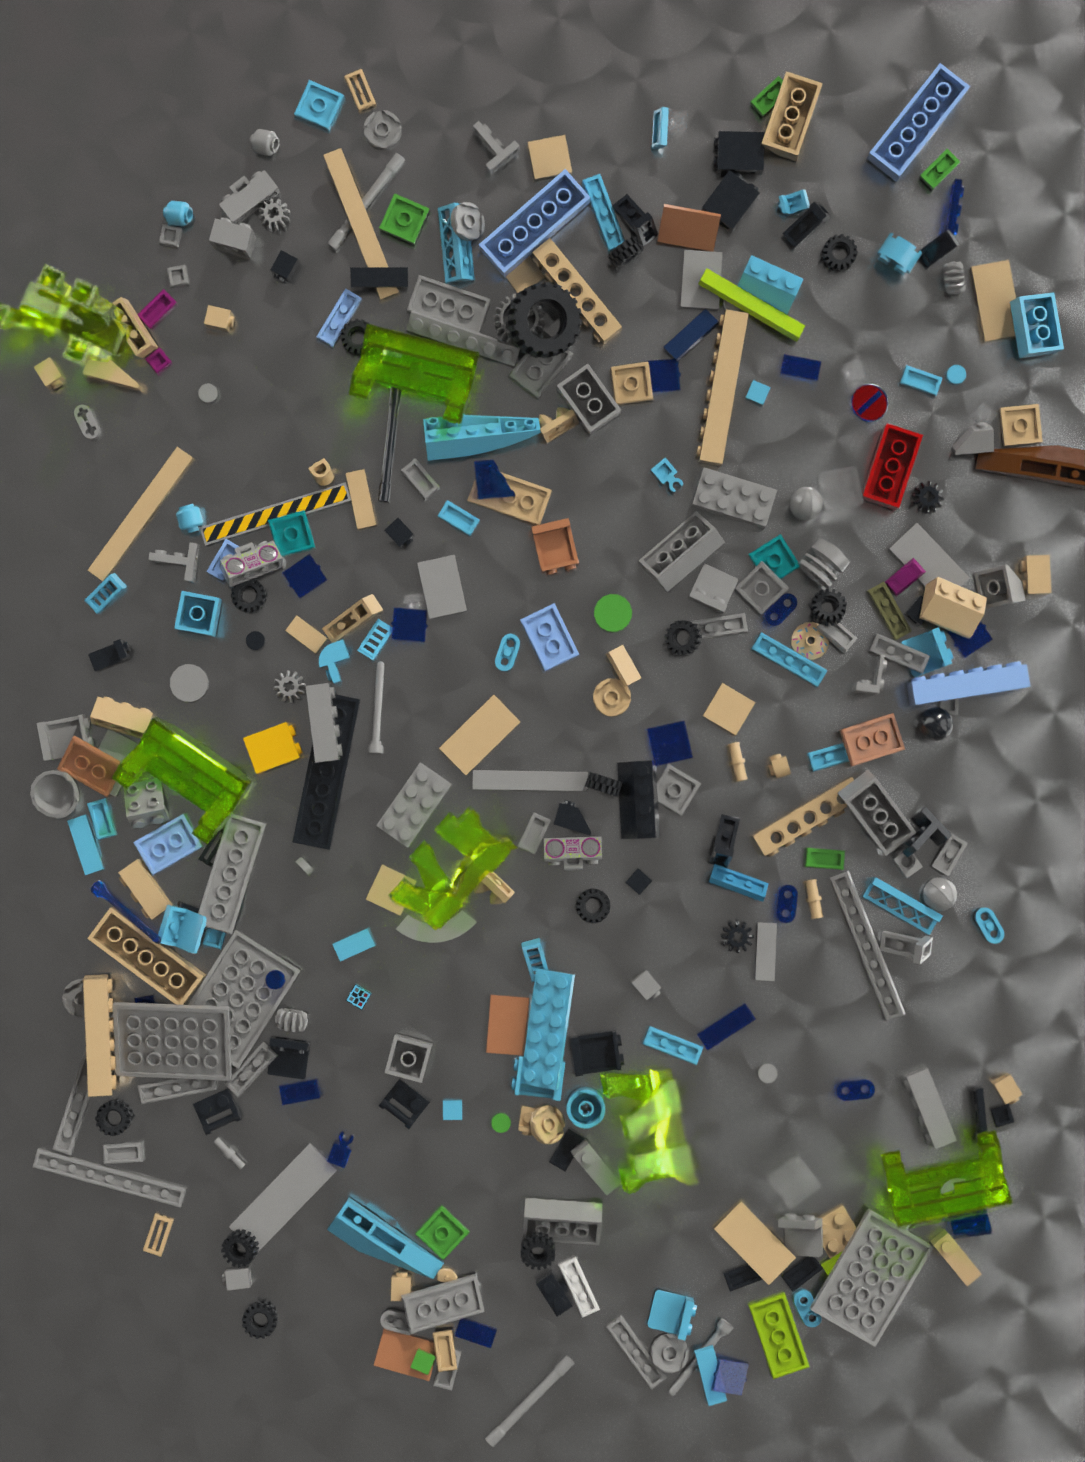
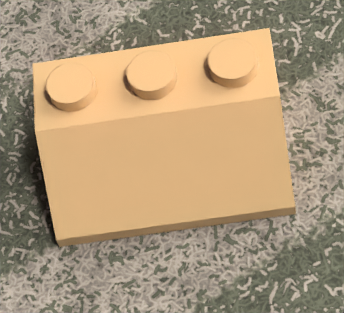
M936 577L926 584L920 619L970 639L984 616L987 597Z

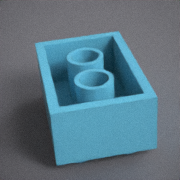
M1054 292L1021 296L1010 302L1019 358L1055 354L1064 349Z

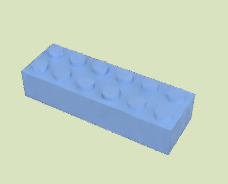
M940 63L870 151L867 160L897 182L965 96L970 86Z
M564 169L479 244V250L505 278L526 260L535 249L551 238L590 204L591 197L569 172Z
M1021 661L1008 663L1003 668L1002 664L992 665L984 671L983 667L973 668L965 674L964 670L954 671L946 677L944 673L935 674L927 680L925 676L915 677L911 679L910 683H907L910 706L1031 687L1027 664L1021 665Z

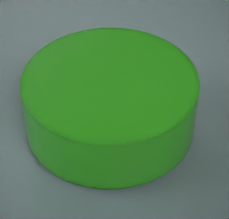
M497 1113L492 1118V1128L498 1133L506 1132L511 1125L510 1117L505 1113Z

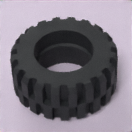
M545 282L531 285L517 293L516 297L509 304L510 309L506 312L508 321L505 322L506 328L508 327L510 331L508 336L513 338L515 347L521 348V352L530 354L531 357L548 358L564 353L570 346H573L576 342L575 338L581 332L579 326L582 325V319L579 318V314L582 312L576 306V303H578L576 298L570 296L571 292L567 289L563 290L562 286L558 284L552 285ZM540 302L551 304L557 310L560 318L558 332L548 339L538 338L531 332L528 326V312L533 305Z

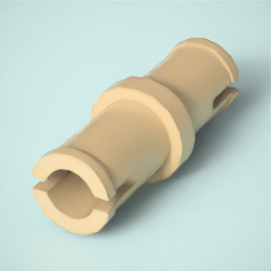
M739 742L728 744L731 756L730 765H733L736 782L748 779L744 767L745 758H742Z
M817 879L804 881L808 896L806 902H809L811 919L824 917L820 903L822 898L819 896L816 882Z

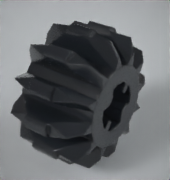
M927 481L926 486L921 482L919 484L920 488L915 487L913 489L917 494H912L911 498L917 499V501L912 504L913 506L920 505L917 509L919 512L924 508L925 514L929 513V509L934 513L936 512V507L940 508L942 506L939 501H943L944 497L939 496V494L943 492V489L937 491L938 484L935 483L931 487V481ZM927 493H929V497H932L928 502L927 498H924Z
M735 920V927L729 922L730 930L722 929L727 935H721V938L728 939L723 942V946L730 944L728 948L730 952L734 946L736 953L740 952L739 947L743 951H747L744 944L752 945L750 941H747L748 938H754V935H747L752 928L749 927L744 930L746 923L743 922L739 927L738 920ZM735 932H737L738 934L740 932L742 933V935L740 936V941H733L732 938L735 937Z

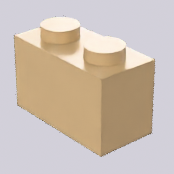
M1029 555L1023 557V560L1020 562L1021 572H1024L1022 584L1025 596L1048 595L1052 593L1050 555Z

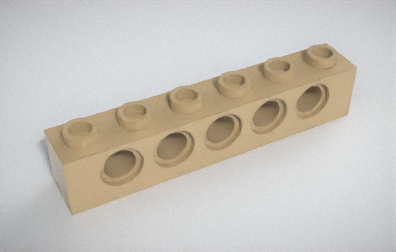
M551 238L532 252L533 263L538 269L541 267L545 271L544 276L549 283L562 286L563 290L567 289L569 292L574 288L580 290L581 294L574 297L571 294L570 296L576 298L578 302L576 306L582 312L579 314L582 324L586 328L589 326L593 332L591 334L597 342L601 341L605 344L622 330L620 323ZM549 259H554L557 264L554 267H549L546 262ZM561 274H566L569 279L562 282L558 277ZM585 303H589L593 306V309L591 311H584L582 306ZM597 318H602L605 324L597 326L594 321Z
M849 777L752 835L763 856L768 855L771 857L779 852V847L783 845L785 847L790 846L796 842L794 838L799 835L803 838L812 832L811 828L816 825L821 827L829 822L827 819L834 815L836 818L845 813L844 809L847 805L845 803H838L837 796L839 791L854 781L853 777ZM823 803H827L830 806V811L827 814H823L820 810V806ZM808 812L814 817L810 824L804 821V815ZM791 822L797 825V831L793 834L787 830V826ZM774 832L779 833L781 836L778 843L771 841V835Z

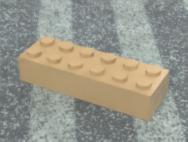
M115 906L110 907L87 938L176 1005H185L206 976L205 973L170 947L156 942L157 938Z
M108 974L85 975L83 988L88 1097L112 1095L113 1090H116L117 1078L112 1072L116 1067V1057L112 1056V1051L115 1048V1039L111 1037V1032H114L113 1017H110V1012H113V998H109V993H112L113 990L112 979H108Z

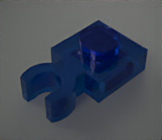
M340 1132L338 1135L339 1144H332L326 1162L345 1168L352 1151L347 1146L352 1143L354 1137L350 1135L349 1139L344 1141V1132Z

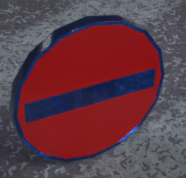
M871 383L863 384L852 395V408L862 420L877 421L888 410V396L878 385Z

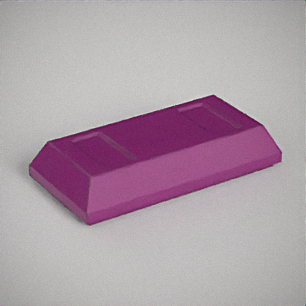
M163 289L137 315L151 329L177 302Z
M913 557L887 579L885 583L898 596L926 571Z

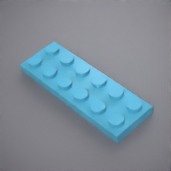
M536 969L520 1084L559 1090L575 979L574 974Z

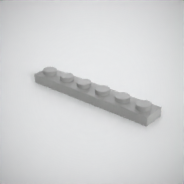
M413 310L411 311L406 328L408 331L511 366H515L520 351L519 347L516 348L515 345Z

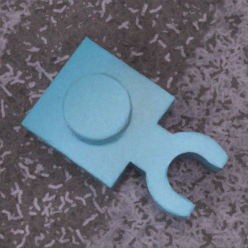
M666 457L650 470L662 485L668 482L669 490L672 493L676 492L673 488L674 483H679L681 487L684 485L681 479L674 477L677 471Z

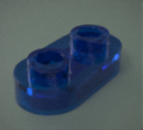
M791 593L783 594L765 612V622L770 626L780 625L797 607V598ZM785 600L790 601L791 604L789 607H786L784 605ZM772 613L777 615L776 620L770 618Z
M783 885L778 891L776 916L783 923L792 922L796 916L798 892L792 885ZM787 890L791 892V896L789 898H786L784 896V893ZM783 910L789 911L787 917L782 915Z
M867 1079L842 1081L836 1087V1094L843 1101L869 1099L875 1093L874 1084ZM864 1085L868 1087L866 1092L861 1091V1087ZM844 1087H848L849 1089L848 1093L846 1094L842 1093V1089Z

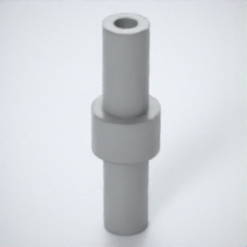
M219 1137L213 1142L224 1153L223 1156L227 1160L230 1159L240 1170L245 1166V1163L235 1154L236 1152L231 1147L229 1148Z

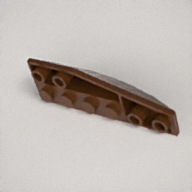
M1060 445L994 449V452L978 453L975 467L977 470L1085 489V450Z

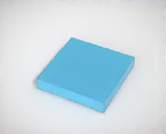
M309 80L294 116L330 131L344 95Z

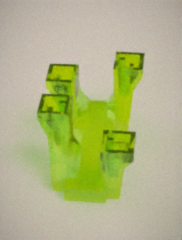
M45 263L36 283L30 281L18 308L0 302V329L6 331L11 328H20L51 337L54 329L57 328L71 334L67 349L62 357L84 367L88 360L108 362L112 353L121 357L133 328L121 322L124 311L101 297L99 287L76 278L72 288L65 281L66 272Z
M471 805L459 818H456L449 812L435 827L436 832L464 855L460 860L453 882L451 883L437 863L433 848L424 840L409 858L417 866L425 888L411 884L404 877L388 894L395 904L422 915L425 922L435 931L438 928L441 929L463 906L462 902L489 872L493 873L511 853L510 850L518 848L506 835L495 837L481 825L478 812Z
M658 1067L650 1069V1073L644 1075L601 1073L600 1079L604 1097L610 1099L623 1096L642 1101L627 1114L620 1115L625 1140L632 1141L638 1139L648 1127L658 1123L655 1136L657 1148L629 1153L630 1165L619 1168L623 1191L628 1194L636 1193L646 1182L675 1177L687 1185L699 1183L694 1175L695 1169L690 1145L686 1143L680 1115V1112L683 1111L676 1079L672 1076L671 1068Z

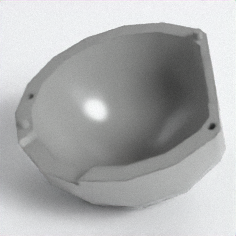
M52 770L43 772L35 778L31 785L30 795L32 803L38 811L46 816L56 819L66 817L74 811L79 803L77 785L74 779L64 771Z

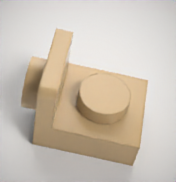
M522 1105L518 1131H522L523 1135L533 1136L530 1120L537 1107Z

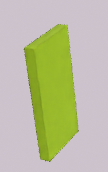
M785 1292L748 1304L773 1379L810 1367Z

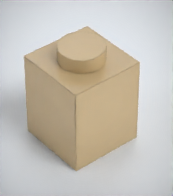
M208 305L204 325L208 328L229 332L230 327L233 328L235 321L231 310Z
M50 357L34 366V369L49 390L60 387L63 384L62 381L66 380L54 360Z
M1009 1073L991 1082L1000 1099L1005 1104H1014L1023 1095Z
M397 1271L396 1274L392 1275L391 1301H402L401 1295L411 1293L412 1275L406 1271Z

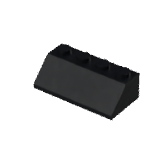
M656 761L617 763L618 781L623 782L619 792L621 839L660 837Z

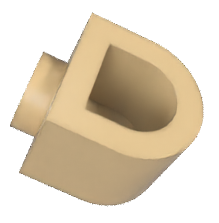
M325 458L315 462L308 468L313 479L321 486L330 484L334 479V474Z
M781 754L770 756L771 765H768L771 776L775 775L777 779L791 774L786 756H781Z

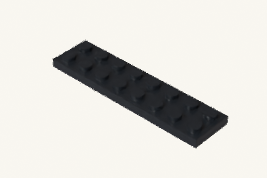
M336 694L332 702L333 706L337 707L338 717L335 718V725H339L340 736L337 737V741L342 746L343 755L339 756L340 760L315 763L312 743L292 841L293 843L331 850L361 699Z

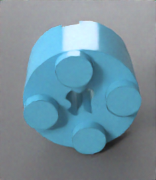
M890 233L877 252L879 255L878 260L884 265H893L895 267L894 271L904 276L905 273L909 274L922 252L919 251L917 253L914 251L916 246L900 236H897L895 239L892 237L893 233Z
M581 1087L575 1089L567 1100V1115L577 1127L584 1129L594 1127L602 1121L605 1115L604 1099L593 1088ZM585 1103H588L589 1107L591 1108L587 1109V1112H583V1108L581 1107L584 1106Z

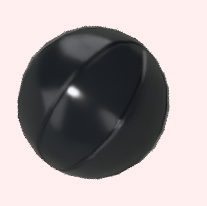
M940 707L929 708L920 717V731L927 739L933 741L943 740L952 732V716L948 711Z

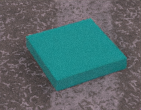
M305 510L268 520L273 540L281 556L315 547Z
M781 534L748 554L755 567L763 561L780 579L800 567L798 560Z

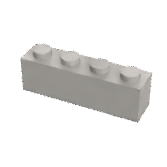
M329 683L306 686L315 763L340 760L339 756H342L343 753L342 746L337 741V737L340 736L339 725H335V718L338 717L337 707L333 706L332 699L335 698L334 687H331Z
M922 1067L905 1074L906 1080L903 1083L907 1092L910 1091L913 1098L910 1101L914 1110L918 1109L920 1116L917 1118L920 1126L926 1129L925 1139L928 1145H932L933 1148L937 1149L957 1141L929 1069Z

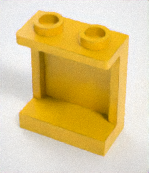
M284 722L243 738L256 774H261L301 758L300 754L303 751L300 743H296L293 737L296 735L293 725Z

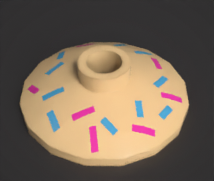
M806 622L799 625L791 637L793 650L809 660L821 657L829 646V640L816 630L819 624L815 622ZM809 637L814 638L813 644L808 643L807 640Z

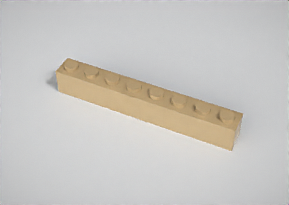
M726 309L725 314L720 316L719 326H722V331L717 334L716 345H719L718 352H714L712 363H715L716 366L715 371L711 370L709 382H713L712 389L707 391L706 401H709V406L704 408L703 419L706 420L705 427H701L699 438L703 439L702 446L698 445L696 457H699V463L722 466L749 313Z

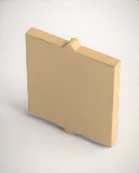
M530 256L506 276L517 293L524 290V288L537 284L545 278L542 272L535 266Z

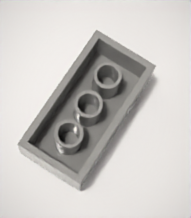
M704 467L691 507L764 529L767 525L777 490Z
M420 762L376 826L409 848L453 784Z
M869 770L838 792V795L885 856L917 833L877 778Z

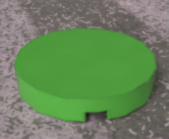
M609 594L603 596L597 602L594 608V617L596 623L605 631L618 632L629 624L632 618V609L630 603L624 597L618 594Z

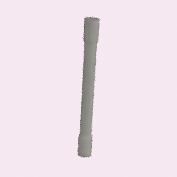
M395 153L384 171L362 198L365 209L368 208L390 177L405 161L400 154ZM348 218L327 243L334 250L339 248L352 229Z
M566 1355L530 1395L485 1438L486 1441L494 1447L531 1406L575 1364L573 1360Z

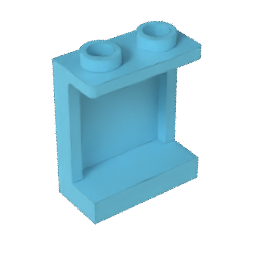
M519 1055V1060L515 1059L514 1071H517V1079L513 1078L511 1090H515V1095L551 1098L561 1101L565 1060L562 1062L559 1090H552L520 1084L524 1056Z

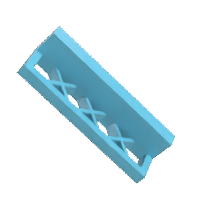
M451 203L438 208L445 283L448 284L460 280L468 282L475 280L471 241L459 238L451 226L452 210L460 203ZM449 210L450 217L447 221L445 219V211ZM449 229L452 232L450 240L447 238ZM451 248L454 252L452 258L449 257V251ZM453 267H455L456 271L455 277H451V270Z
M876 877L872 878L862 896L928 935L931 934L936 923L940 922L943 915ZM873 886L880 889L881 898L873 899L868 896ZM890 897L896 898L899 907L889 908L886 899ZM912 907L915 917H905L902 908ZM928 916L933 919L928 929L921 926L919 918Z

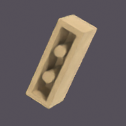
M120 297L106 307L136 356L144 358L158 348L127 299Z
M97 697L90 720L93 725L147 740L154 717L153 713L146 708L138 709L126 702H122V704L115 702L109 697Z
M141 859L135 860L118 872L121 876L119 880L132 891L130 893L132 899L136 903L139 902L143 907L141 911L146 918L150 917L153 920L165 912L167 905L173 906Z

